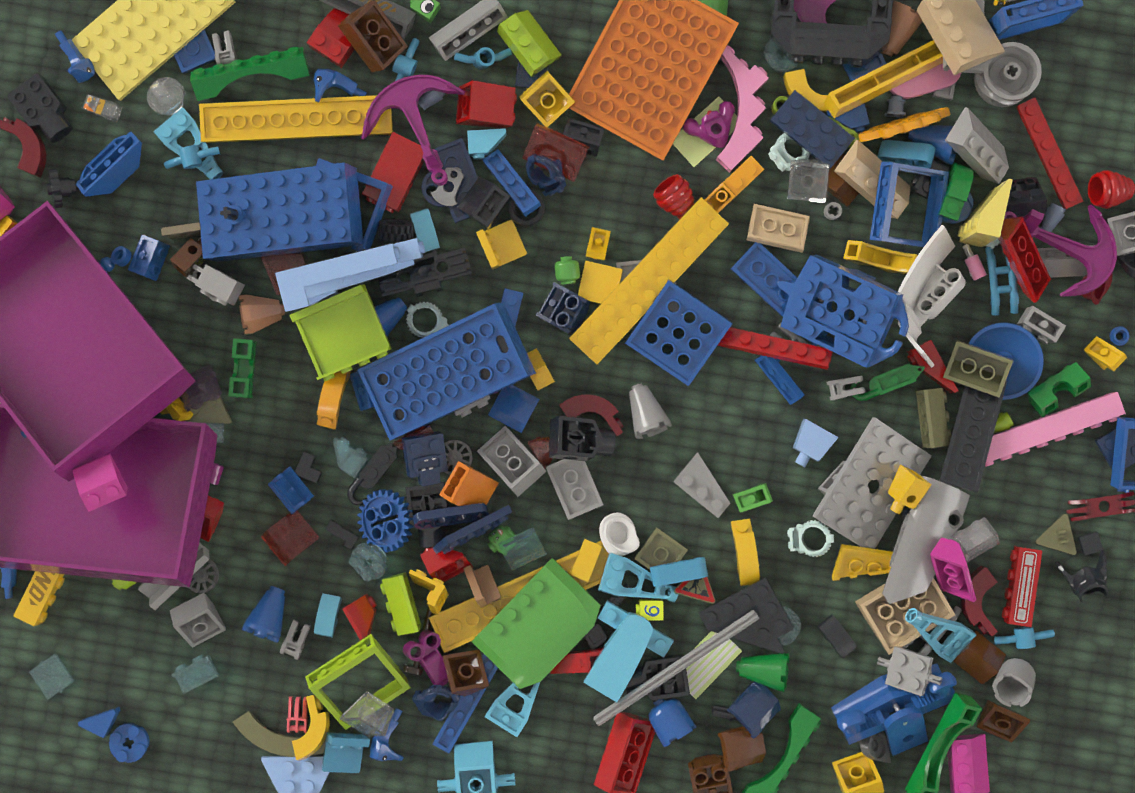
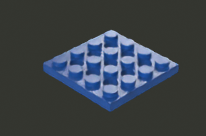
M668 280L625 344L689 386L733 323L671 280ZM672 301L679 304V309L675 312L670 311L668 308V304ZM687 312H692L695 315L693 322L685 321L684 315ZM660 317L667 318L668 325L666 327L658 325L657 320ZM703 323H708L711 326V330L708 333H703L700 330V326ZM676 328H681L684 331V336L676 338L673 335V331ZM649 333H655L658 339L656 342L650 343L647 341L646 336ZM691 339H698L700 346L693 349L689 346V342ZM664 344H671L673 351L667 354L663 352L662 347ZM685 354L689 357V362L681 364L678 361V357Z

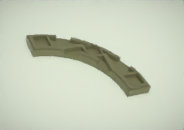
M250 710L233 721L237 729L249 741L261 749L280 756L295 757L292 741L301 737L277 734L267 729L254 717ZM325 742L320 747V749L313 755L321 754L324 752Z

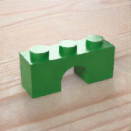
M233 338L232 358L234 359V371L232 377H230L228 396L252 398L257 341Z
M1077 362L1067 365L1058 374L1051 375L1039 386H1034L1028 392V401L1043 418L1059 408L1058 398L1055 396L1056 392L1066 390L1076 397L1091 387L1090 377Z

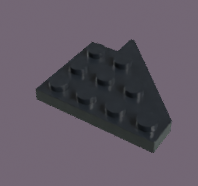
M767 577L698 613L707 630L719 633L754 610L759 619L732 638L781 654L785 653V649L778 637L794 630L793 624Z

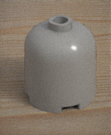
M1013 658L1005 661L992 685L995 698L1008 707H1011V705H1020L1022 707L1029 703L1036 681L1034 668L1023 659Z

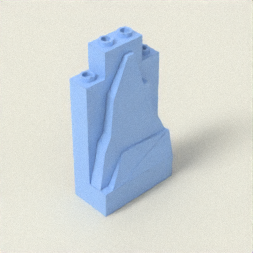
M415 238L275 273L285 312L312 306L338 294L340 289L376 279L414 265V260L423 258V253H426L423 241L419 242V239Z

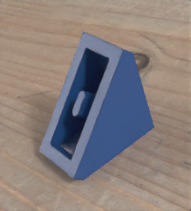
M120 707L82 719L78 722V725L104 738L109 735L119 715Z

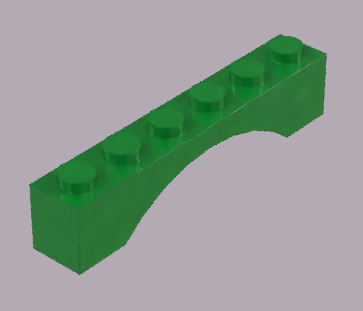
M291 47L286 51H273L264 56L255 55L250 59H238L224 65L216 64L207 69L198 68L191 72L190 82L197 101L216 97L229 83L251 74H274L290 80L310 76L309 65L304 48Z
M954 693L905 788L907 793L939 792L941 769L949 748L960 733L974 725L982 710L971 696Z
M798 703L788 719L789 739L781 760L765 776L747 783L741 793H777L780 781H784L787 778L789 767L798 761L800 757L798 753L802 747L805 748L810 742L809 736L813 731H817L821 724V718Z

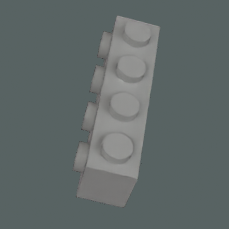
M482 0L431 35L429 39L436 51L446 61L454 56L456 52L458 53L508 17L497 0Z

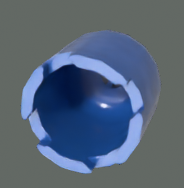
M659 699L653 703L654 707L650 710L648 719L663 747L670 745V742L676 738L680 739L696 728L695 723L678 699Z

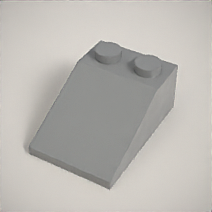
M506 426L477 450L517 497L546 472L539 461Z

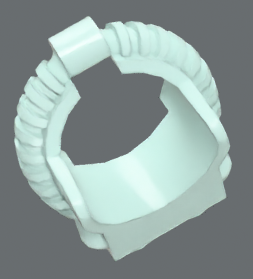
M785 133L779 136L775 145L770 148L771 152L768 153L770 159L775 162L778 169L782 172L784 170L790 171L793 167L803 165L810 156V153L803 147L801 157L794 158L790 156L785 150L784 143L791 138Z
M419 302L416 305L411 304L407 309V327L417 337L424 338L449 326L447 318L442 316L441 310L435 304ZM429 308L435 313L437 317L436 325L432 330L421 332L414 327L412 319L417 309Z
M810 520V522L807 521L804 525L797 524L796 527L789 528L787 532L788 537H790L788 548L790 551H798L799 554L806 553L810 557L822 556V554L824 555L828 552L827 550L830 549L831 543L834 542V534H831V531L822 522ZM817 527L826 535V543L822 549L813 550L807 547L803 539L806 529Z

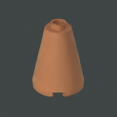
M894 0L892 4L890 40L888 47L882 52L890 57L900 52L923 22L917 11L915 12L911 7Z

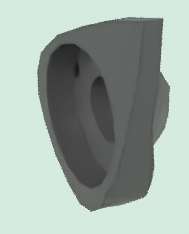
M884 731L859 741L860 749L866 757L882 763H891L889 746Z

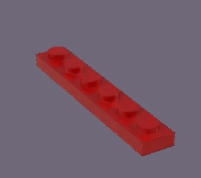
M1036 98L1016 106L1062 207L1068 209L1083 202Z
M731 327L717 345L826 370L829 368L833 355L832 351L823 347Z

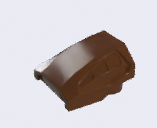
M744 726L718 733L724 757L725 772L734 771L763 761L766 750L762 732L754 739Z
M711 754L696 757L688 763L693 793H733L729 772L724 771L725 763L722 755Z

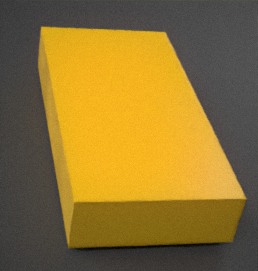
M584 539L570 575L589 582L602 545Z

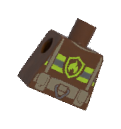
M201 237L197 242L190 238L170 259L173 267L186 278L188 275H193L195 270L192 267L194 264L201 266L206 260L203 259Z

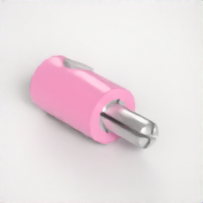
M969 244L964 245L963 249L967 256V259L964 261L969 269L970 276L973 280L986 276L987 273L978 254L973 255Z

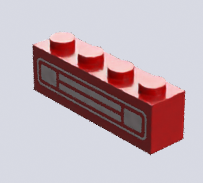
M1014 546V550L1011 551L1010 561H1012V566L1008 570L1007 575L1009 587L1005 590V599L1007 601L1006 607L1002 610V618L1008 624L1032 627L1042 550Z

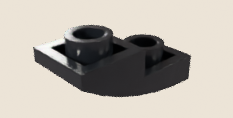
M832 614L817 626L824 638L831 643L842 659L857 647L847 631Z

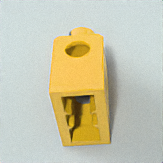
M900 464L888 490V494L895 499L890 509L895 513L901 514L905 506L911 509L916 508L932 484L916 471Z

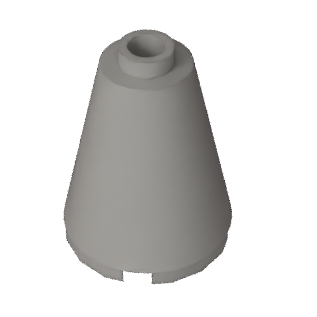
M641 383L631 387L632 390L629 392L636 439H643L642 435L647 434L648 437L654 436L667 430V426H672L671 421L648 386H643Z

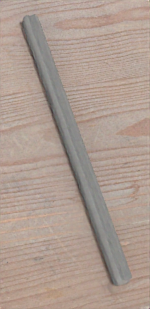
M754 610L750 611L619 699L618 702L613 703L595 715L594 721L598 726L602 725L759 619L757 613Z

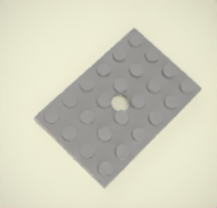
M872 417L814 512L813 517L858 546L875 549L896 515L890 509L895 499L888 494V490L900 464L921 474L931 455L877 418ZM877 479L879 482L878 490L875 493H869L868 483L871 480Z

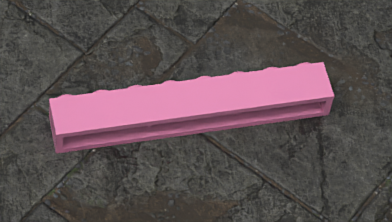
M1118 392L1105 394L1046 415L1043 418L1041 417L1012 427L1010 430L993 434L985 467L993 465V461L999 458L1001 461L1010 459L1013 453L1018 452L1019 455L1030 451V447H1044L1048 445L1047 441L1054 439L1057 442L1066 439L1065 435L1067 434L1077 435L1083 433L1084 428L1089 426L1091 429L1102 426L1101 422L1106 420L1109 422L1117 421V417L1126 414Z

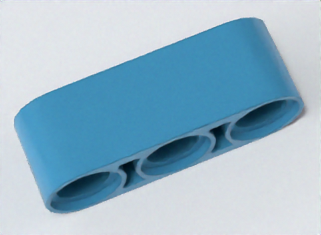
M884 140L881 142L877 157L883 162L931 168L936 149L933 145L926 143Z
M705 557L650 567L653 587L708 577Z

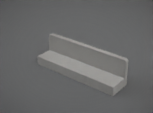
M1037 248L1050 278L1087 275L1086 267L1079 260L1056 248Z
M199 543L194 573L210 559L209 550L201 543ZM142 583L138 590L149 598V606L156 610L180 586Z

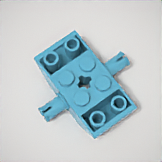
M493 741L454 744L455 778L437 780L438 793L455 791L456 793H497V789L500 786L516 785L515 773L503 775L495 773ZM474 780L481 782L478 787L475 786V783H472Z

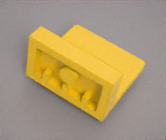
M512 220L484 231L482 229L476 232L492 270L527 255Z
M410 570L409 575L413 583L430 590L426 599L428 601L427 604L430 611L438 615L448 597L446 587L443 585L444 582L437 578L432 580L426 577L427 574L420 570H416V572Z

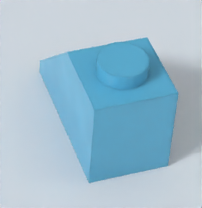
M506 129L467 131L469 156L473 157V159H484L485 156L490 155L507 136Z

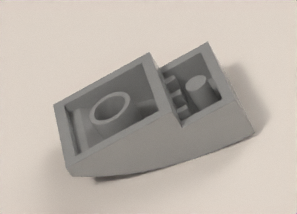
M1135 211L1108 218V225L1116 241L1117 256L1135 253Z

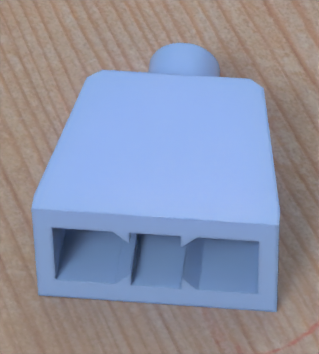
M803 419L793 449L800 452L795 463L805 468L810 458L817 462L820 461L838 437L809 420Z

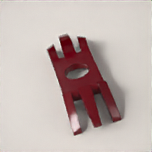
M1131 491L1129 493L1098 498L1070 500L1068 504H1085V506L1066 511L1067 513H1086V515L1071 517V521L1135 512V508L1123 509L1122 507L1135 505V500L1121 501V498L1133 496L1135 493ZM1101 501L1109 503V509L1106 512H1102L1099 509Z

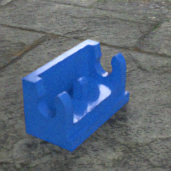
M291 467L277 475L268 484L291 514L299 510L314 497Z

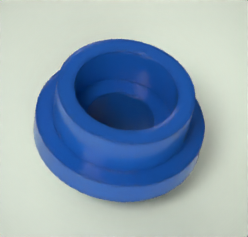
M1119 326L1111 330L1109 337L1114 345L1121 346L1128 342L1129 332L1126 328ZM1117 333H1120L1122 336L1120 340L1116 338Z

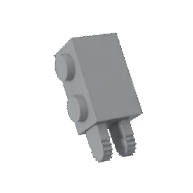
M194 264L192 268L201 274L198 279L193 275H188L187 279L201 288L200 292L208 297H211V295L216 296L215 301L225 306L227 303L235 305L245 285L213 267L205 265L203 269Z

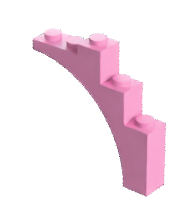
M727 45L721 58L735 85L738 111L732 137L716 161L730 173L763 139L761 130L756 126L752 127L751 124L766 109L764 101L758 96L755 97L754 94L767 82L768 74L762 67L758 68L756 65L749 70L748 64L743 59L739 60L734 55V50Z

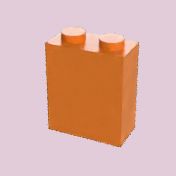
M458 461L439 495L457 506L478 503L487 505L499 482Z

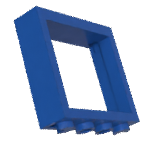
M1027 0L1002 7L988 22L998 40L1063 23L1084 5L1082 0ZM1011 10L1012 16H1007L1006 11Z
M319 158L316 166L333 163ZM357 172L358 182L381 190L365 233L363 244L351 247V249L361 252L363 249L369 250L372 246L379 227V221L382 219L393 186Z
M881 162L870 240L924 248L934 233L941 227L942 216L938 214L946 194L949 172L894 162ZM898 171L931 176L922 241L889 236Z
M1117 417L1110 485L1117 488V491L1129 493V490H1135V480H1123L1128 430L1135 429V418Z

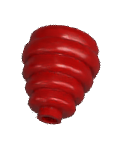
M1109 170L1097 172L1092 175L1088 183L1090 202L1094 206L1108 209L1112 206H1117L1131 199L1135 194L1133 180L1120 175L1118 172Z
M678 174L664 180L655 189L653 194L657 205L671 215L677 216L678 219H681L695 204L689 182Z

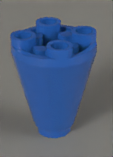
M929 125L910 131L909 140L916 143L933 145L936 149L934 156L944 163L953 165L956 157L954 153L957 152L945 141L953 126Z
M398 297L374 307L387 337L407 310L404 302Z
M271 586L244 622L242 630L248 633H253L254 631V636L262 639L266 637L268 640L278 643L282 630L285 591Z

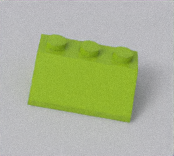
M528 10L515 13L499 24L498 34L531 77L562 56Z
M404 572L382 579L383 583L380 584L383 595L386 594L388 599L386 608L388 613H392L393 620L391 625L393 631H397L398 636L419 632L422 626L407 573Z

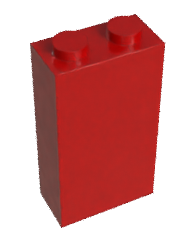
M392 132L371 175L372 178L393 186L385 208L386 211L392 214L394 211L399 213L424 162L422 157L424 153L421 145L395 132ZM366 185L362 194L366 197V201L376 205L381 190Z

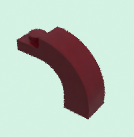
M3 118V121L0 120V129L16 135L22 143L23 153L17 168L41 178L46 164V149L39 133L18 118H16L15 122L7 118Z
M587 394L578 395L559 405L567 417H577L585 412L597 413L606 420L615 436L623 433L621 429L624 426L618 417L616 419L613 418L619 411L613 404L602 397Z
M981 565L970 575L976 601L972 602L961 598V607L970 625L975 626L979 623L977 627L984 635L987 633L993 636L998 631L983 613L982 599L984 594L998 581L985 566Z

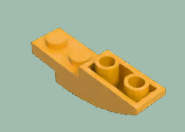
M751 155L704 200L719 213L765 169Z

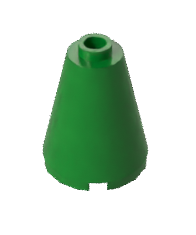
M789 653L741 657V661L737 660L736 672H739L740 677L777 691L785 692L789 672L787 663L789 664Z

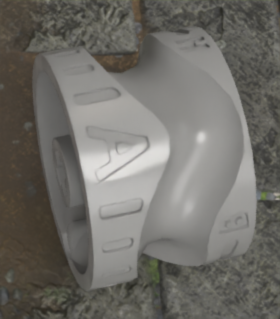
M1017 42L1001 44L1005 52L985 61L984 72L974 75L976 90L979 96L988 104L996 107L1015 105L1030 95L1039 84L1042 71L1038 56L1031 48Z

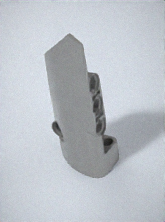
M922 476L932 485L916 508L910 509V512L903 521L891 556V569L882 592L889 604L927 591L935 576L930 554L941 537L953 540L958 528L963 524V515L970 495L943 482ZM951 515H954L956 518V523L954 525H951L949 523V517Z

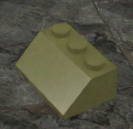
M957 340L943 378L1000 397L1013 359Z
M943 388L916 391L922 447L936 448L949 446L951 431L947 428L949 413L945 411L944 403H947L946 392H943Z

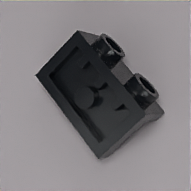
M568 118L560 146L567 150L597 157L605 128Z
M933 158L931 168L929 169L947 172L949 165ZM916 174L911 181V185H913L911 191L928 199L931 176Z

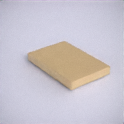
M754 204L746 240L803 253L810 216Z

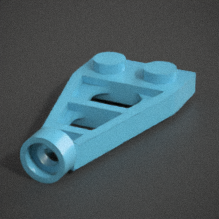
M183 107L153 131L166 147L179 156V149L183 147L177 144V139L186 131L192 133L195 139L193 145H198L202 150L209 149L206 142H201V133L196 121ZM213 156L206 157L202 162L203 165L197 167L210 180L219 179L223 175V171L219 168Z
M613 553L608 555L599 591L614 596L666 599L671 602H675L678 594L674 593L676 587L669 584L656 586L653 593L642 591L644 579L652 581L651 573L628 558ZM626 570L637 575L638 582L635 588H625L622 586Z
M915 608L909 609L905 615V620L918 630L938 656L950 663L976 636L973 630L959 622L925 614ZM931 623L937 624L930 634L925 631ZM944 630L953 631L942 644L937 641V638Z
M540 682L533 685L529 694L522 692L512 683L494 700L485 718L518 737L528 721ZM515 694L524 699L522 711L519 713L506 706V701Z

